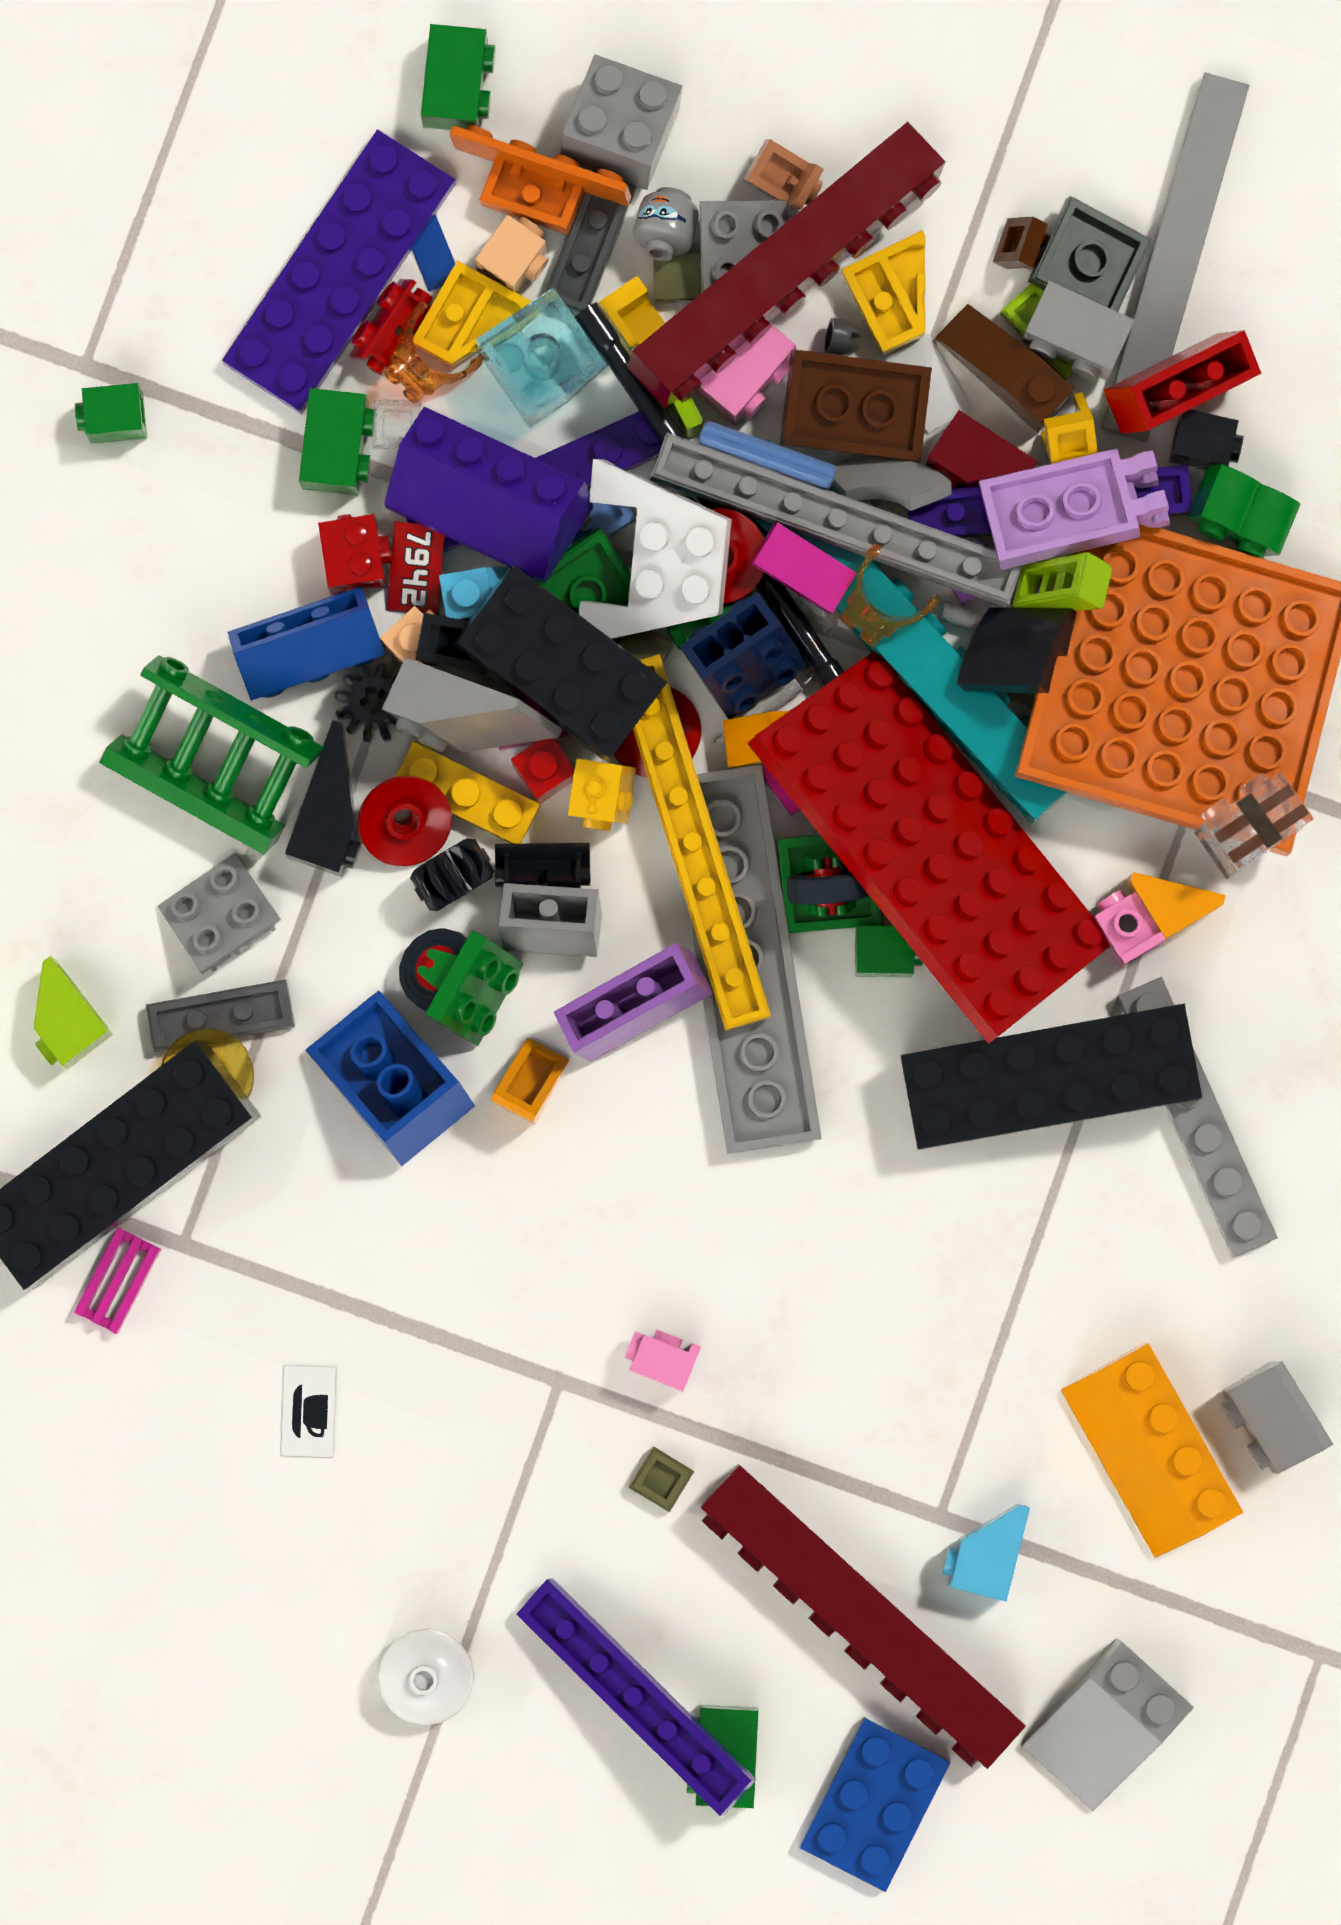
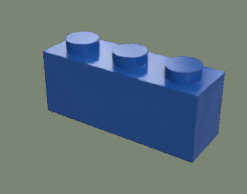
M362 586L227 632L233 655L251 701L260 697H275L292 686L304 682H318L327 678L330 673L351 666L368 665L375 658L385 655Z

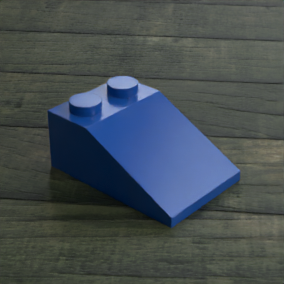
M379 990L305 1049L401 1166L406 1164L475 1107V1104L460 1082Z

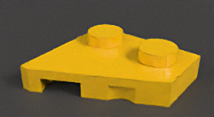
M923 230L841 269V275L882 356L925 335L926 236Z
M457 260L411 343L416 348L445 364L455 367L531 316L537 308L536 303Z

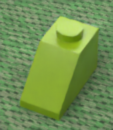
M51 956L42 962L33 1028L41 1039L35 1045L51 1066L59 1061L63 1067L69 1069L111 1037L113 1033L58 961Z

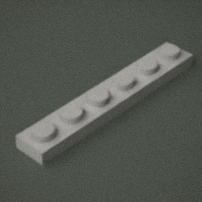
M1162 977L1117 996L1124 1014L1174 1005ZM1194 1050L1202 1099L1166 1105L1165 1107L1232 1257H1236L1278 1237Z

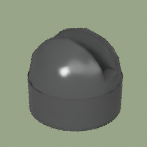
M831 318L826 331L824 352L841 356L854 354L858 350L859 344L850 341V339L861 337L860 331L855 324L844 319Z

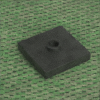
M1069 196L1060 210L1029 276L1028 282L1045 290L1048 282L1051 281L1118 312L1152 239L1080 200Z

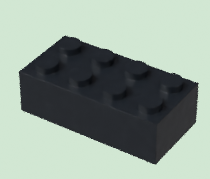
M515 565L507 569L451 644L602 760L612 758L667 684L666 680Z

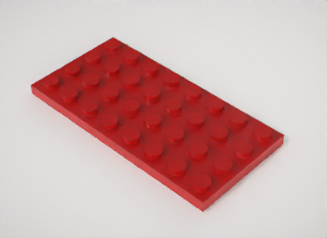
M873 651L760 731L747 744L986 1042L990 1044L1107 950L1110 945L1103 935L1100 926L1093 919L1092 914L913 692L898 678L899 675L881 655L878 656Z

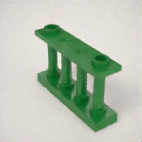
M158 655L143 668L140 674L141 677L156 685L132 736L126 737L121 734L106 747L99 763L265 855L278 842L286 826L275 820V816L272 813L296 764L307 768L321 755L324 747L314 742L313 737L307 731L295 726L287 727L190 673L189 668L183 662L172 657L163 658ZM172 694L197 707L173 759H166L153 752L149 743ZM215 717L238 730V733L215 781L209 783L193 774L190 766ZM256 740L280 753L256 805L250 806L234 797L231 790Z

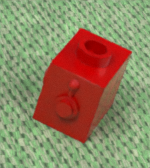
M351 514L337 516L336 520L318 523L327 585L331 595L362 586L363 591L387 586L384 564L392 563L388 535L379 536L374 514L351 517Z

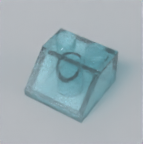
M555 287L476 339L477 353L529 428L568 403L608 366Z

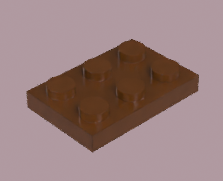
M796 349L791 350L780 444L921 462L932 367Z

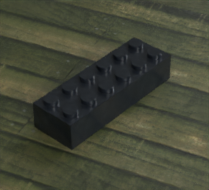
M1185 1003L997 1037L990 1044L986 1040L900 1055L917 1150L1202 1099Z
M206 1040L193 1041L0 1188V1259L24 1291L40 1286L262 1117Z

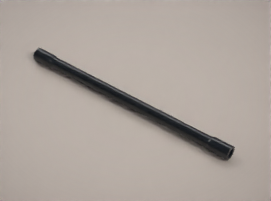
M595 302L579 312L574 317L575 321L595 351L604 358L661 445L666 433L686 439L668 411L627 368L630 355L621 343L619 334L599 304ZM697 497L700 503L709 509H730ZM764 573L757 588L813 670L814 677L821 688L845 671L839 662L831 656L786 587Z

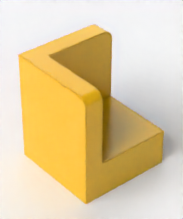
M638 276L599 301V306L619 334L621 343L630 356L632 350L665 324L649 301L648 290Z
M1083 392L1073 394L1075 413L1043 419L1045 431L1041 432V438L1050 464L1098 453L1094 419Z

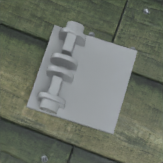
M787 200L699 201L701 292L706 290L788 221Z
M236 853L157 906L202 974L209 969L213 972L218 970L216 966L231 957V954L235 953L238 956L241 954L239 951L241 947L247 945L250 948L252 946L250 941L256 940L270 929L273 932L276 930L274 925L281 921V918L268 902Z

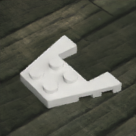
M593 459L589 502L636 507L637 516L628 606L581 601L579 615L612 639L723 614L732 519L684 496L663 489L637 474L629 473L605 459Z

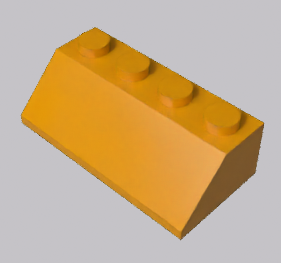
M1149 1343L1137 1346L1061 1389L1063 1396L1154 1558L1195 1540L1244 1513Z

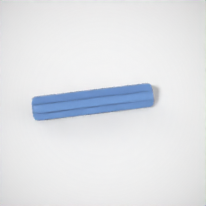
M711 421L704 424L700 433L699 444L826 490L831 487L836 473V467L833 464Z

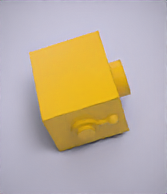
M576 758L568 815L583 817L582 827L611 831L612 822L628 824L629 813L633 806L636 768Z

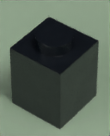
M1192 409L1180 414L1168 462L1188 465V467L1207 470V467L1210 465L1223 464L1229 466V462L1237 463L1244 436L1236 434L1239 420Z

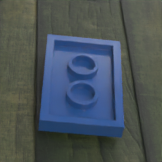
M864 1717L799 1846L800 1849L886 1892L951 1762Z

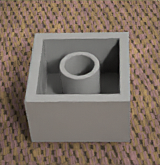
M594 54L562 133L560 154L576 160L580 166L595 172L598 169L615 172L623 177L624 182L648 190L679 112L683 86Z

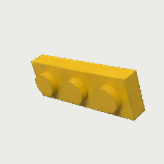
M413 741L395 776H417L432 782L446 796L452 815L510 844H522L540 808L539 803Z

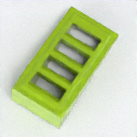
M1089 552L1022 565L1012 607L1073 608L1074 610L1103 608L1112 574V567ZM1040 577H1043L1039 593H1037Z

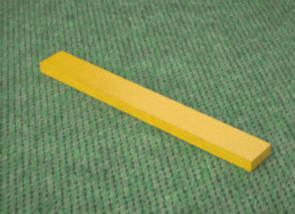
M660 654L639 661L666 680L667 684L635 725L633 732L725 1031L770 1018L771 1014Z

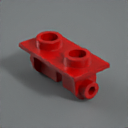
M400 279L398 283H390L378 299L377 304L381 308L371 322L369 320L365 321L354 334L351 343L355 347L349 354V357L365 360L368 357L369 360L365 366L380 376L385 369L390 371L408 344L394 332L399 326L408 334L414 335L430 309L429 303L433 299L432 296L418 287L412 293L411 290L417 283L413 279Z

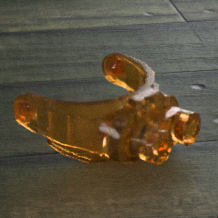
M423 301L419 302L409 313L408 319L400 330L397 349L390 357L392 363L383 372L384 376L391 383L397 385L400 382L405 387L403 390L404 396L415 404L425 394L432 395L439 387L453 384L467 377V374L475 372L483 362L482 357L478 355L470 360L469 365L462 372L446 374L433 370L422 361L415 349L413 329L418 317L428 307V304Z
M876 543L866 552L865 559L860 564L856 576L857 584L855 589L846 600L849 606L839 616V619L850 629L853 630L856 626L863 631L859 636L871 647H874L883 636L889 638L898 628L908 624L912 625L923 619L926 614L935 610L941 601L940 596L936 594L928 600L927 605L920 611L904 617L887 615L875 608L866 595L863 577L866 567L874 557L879 555V551L882 548L880 544Z

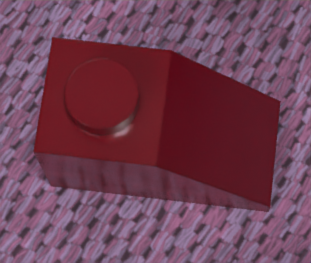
M958 410L928 455L925 465L951 481V489H953L955 485L959 488L979 486V481L1032 469L1036 467L1038 461Z

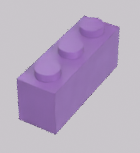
M675 943L554 1011V1014L572 1052L592 1062L712 995L713 992L694 953Z

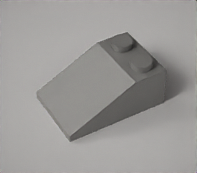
M405 657L382 707V710L398 719L395 725L396 728L419 738V743L442 753L446 746L462 752L559 738L562 728L517 698Z
M1116 1639L1021 1746L1086 1806L1094 1811L1166 1740L1194 1707L1119 1639Z

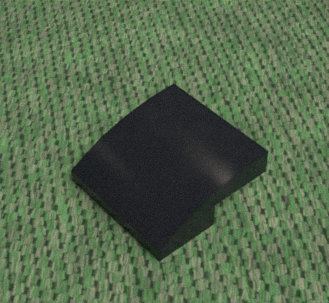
M989 607L970 640L961 665L957 685L964 691L1049 693L1056 657L1067 656L1077 612L1073 608Z

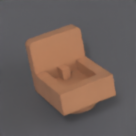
M766 139L743 180L775 200H787L788 208L800 210L804 204L808 205L817 197L823 183L819 178L824 169L817 164L808 163L773 140Z

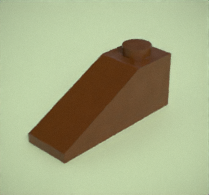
M969 304L935 338L1038 434L1044 428L1043 419L1055 417L1072 397L1074 388L1041 357Z

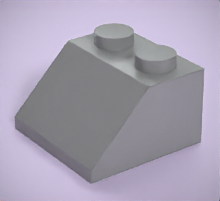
M1270 1361L1222 1391L1228 1400L1221 1404L1222 1408L1236 1429L1243 1425L1253 1442L1248 1444L1247 1448L1261 1470L1269 1467L1272 1473L1279 1474L1334 1445L1283 1361Z

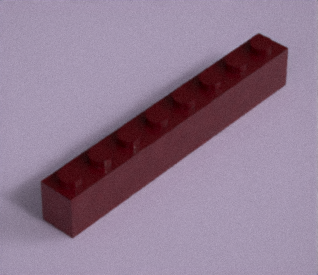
M907 121L632 350L627 368L665 409L677 399L684 403L700 389L703 384L700 380L712 369L718 374L732 363L737 356L735 350L743 343L748 341L753 345L770 330L772 325L769 322L780 312L787 316L796 310L806 298L804 292L815 283L819 287L827 284L840 270L838 264L848 255L855 259L865 252L874 241L873 234L883 226L887 230L896 226L908 213L906 207L916 198L921 202L928 199L942 184L939 177L946 161Z
M740 1464L733 1469L700 1506L707 1513L701 1521L722 1540L728 1533L743 1546L737 1554L757 1572L763 1566L771 1571L778 1578L772 1586L793 1605L799 1599L806 1603L814 1611L808 1619L828 1637L835 1631L849 1643L844 1652L864 1670L872 1664L885 1675L880 1684L900 1703L908 1696L919 1706L921 1710L915 1716L935 1735L944 1729L957 1742L951 1749L970 1767L973 1768L979 1761L988 1769L1026 1727L1019 1718Z

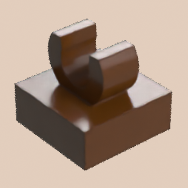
M1035 217L1007 218L993 262L1006 269L1026 268L1033 270L1038 259L1039 248L1044 247L1049 236L1045 234L1048 224Z

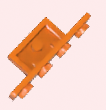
M468 125L466 129L452 126L449 135L457 150L494 162L479 199L481 206L519 219L524 217L534 224L569 235L585 193L624 206L629 205L631 194L628 185L624 183L623 177L615 172L598 169L597 173L580 168V164L568 156L555 154L553 158L536 153L537 150L533 146L523 141L511 140L508 144L493 139V135L489 131L478 126Z

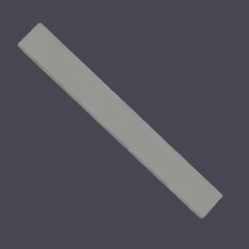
M1206 72L1203 75L1133 319L1135 321L1128 335L1115 384L1171 357L1173 354L1250 86L1248 84ZM1108 405L1101 430L1147 443L1151 430L1121 434L1111 408Z
M670 433L665 435L650 478L651 481L771 524L778 522L791 531L1006 608L1010 604L1022 568L1021 565L1001 570L997 553L994 549Z

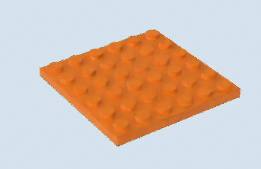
M1139 525L1140 538L1073 553L1074 555L1089 552L1112 567L1103 608L1075 610L1077 613L1067 656L1056 657L1049 693H1036L1014 777L1214 835V833L1243 815L1236 803L1252 793L1258 803H1261L1288 784L1295 792L1293 796L1266 813L1272 824L1301 804L1304 805L1341 658V582L1162 528H1150L1144 525ZM1299 821L1279 833L1283 839L1268 849L1264 844L1258 848L1287 857L1292 852ZM1249 824L1228 838V840L1243 844L1257 833Z

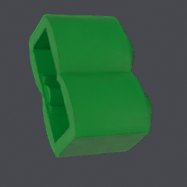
M1223 464L1210 465L1207 467L1187 518L1199 525L1197 532L1217 541H1223L1224 537H1227L1238 544L1236 551L1264 558V556L1280 555L1301 503Z

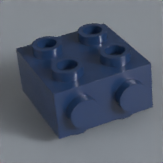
M758 592L747 599L736 602L725 615L709 626L696 630L688 641L679 646L708 692L728 719H733L738 714L750 711L761 698L775 688L790 683L797 676L798 672L807 667L782 624Z

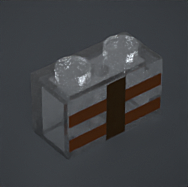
M1282 772L1269 780L1262 773L1239 789L1244 797L1230 806L1223 799L1201 814L1205 822L1194 834L1226 880L1301 831L1314 820Z

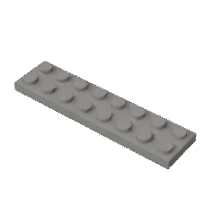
M762 764L697 774L771 1014L770 1018L725 1031L690 917L696 959L713 992L712 995L703 999L727 1154L821 1140Z

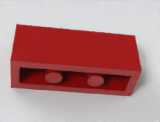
M1245 330L1215 334L1103 391L1120 433L1149 431L1262 373Z

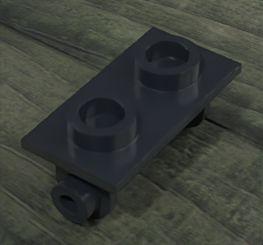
M590 843L495 844V887H503L504 883L525 885L547 883V886L569 888L590 886Z

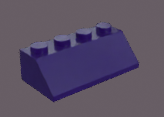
M425 406L399 444L384 502L387 509L509 567L515 565L528 576L545 584L594 508L592 502H589L590 495L584 480Z

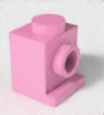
M1119 890L1097 903L1101 912L1095 915L1093 919L1100 926L1103 935L1110 945L1109 949L1120 967L1125 966L1166 940L1136 892L1125 897L1122 890ZM1128 915L1135 920L1136 928L1133 932L1127 933L1121 930L1119 919L1122 916Z
M657 1329L653 1338L635 1331L625 1358L633 1361L630 1371L684 1391L701 1347L692 1343L689 1352L680 1349L683 1341L680 1338Z

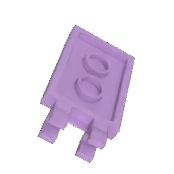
M1118 448L979 481L980 492L1000 569L1004 570L1140 538L1139 525L1150 528L1170 525L1167 512L1169 511V505L1165 491H1156L1137 498L1134 488H1148L1159 485L1156 473L1158 466L1153 450L1121 460Z

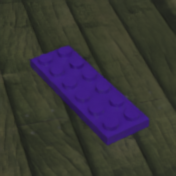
M377 129L222 359L223 364L302 415L308 406L310 388L319 389L351 342L354 334L377 303L382 292L390 284L429 223L455 187L456 180Z

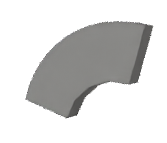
M877 457L853 459L833 464L836 467V473L830 488L837 494L857 501L872 499L891 501L913 511L952 495L951 481L938 471L916 462Z

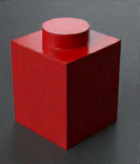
M554 738L537 741L511 759L512 766L535 801L539 804L573 783L575 769Z

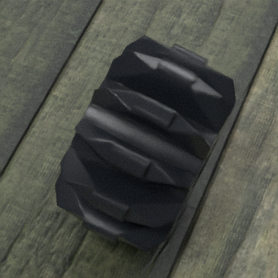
M385 663L378 664L375 676H370L367 665L361 664L359 665V672L363 678L362 680L357 682L349 674L343 677V681L352 691L340 690L335 692L337 701L350 704L336 711L337 718L339 720H346L354 717L346 727L347 733L351 736L356 734L362 726H365L363 731L365 743L372 742L374 731L378 729L383 741L389 742L391 741V734L387 727L391 724L395 727L398 719L384 710L373 714L370 707L365 711L362 706L369 703L368 695L377 692L380 699L384 695L387 697L399 670L386 680L387 666Z
M466 838L413 870L410 879L421 902L424 901L430 911H439L489 881L495 871L489 862L491 859L484 848L481 849L476 839Z

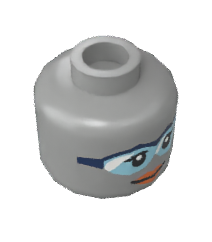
M671 187L657 189L656 192L644 196L640 203L633 229L635 241L645 249L647 256L658 261H669L672 257L686 254L693 245L699 221L698 208L692 202L691 197L682 190Z

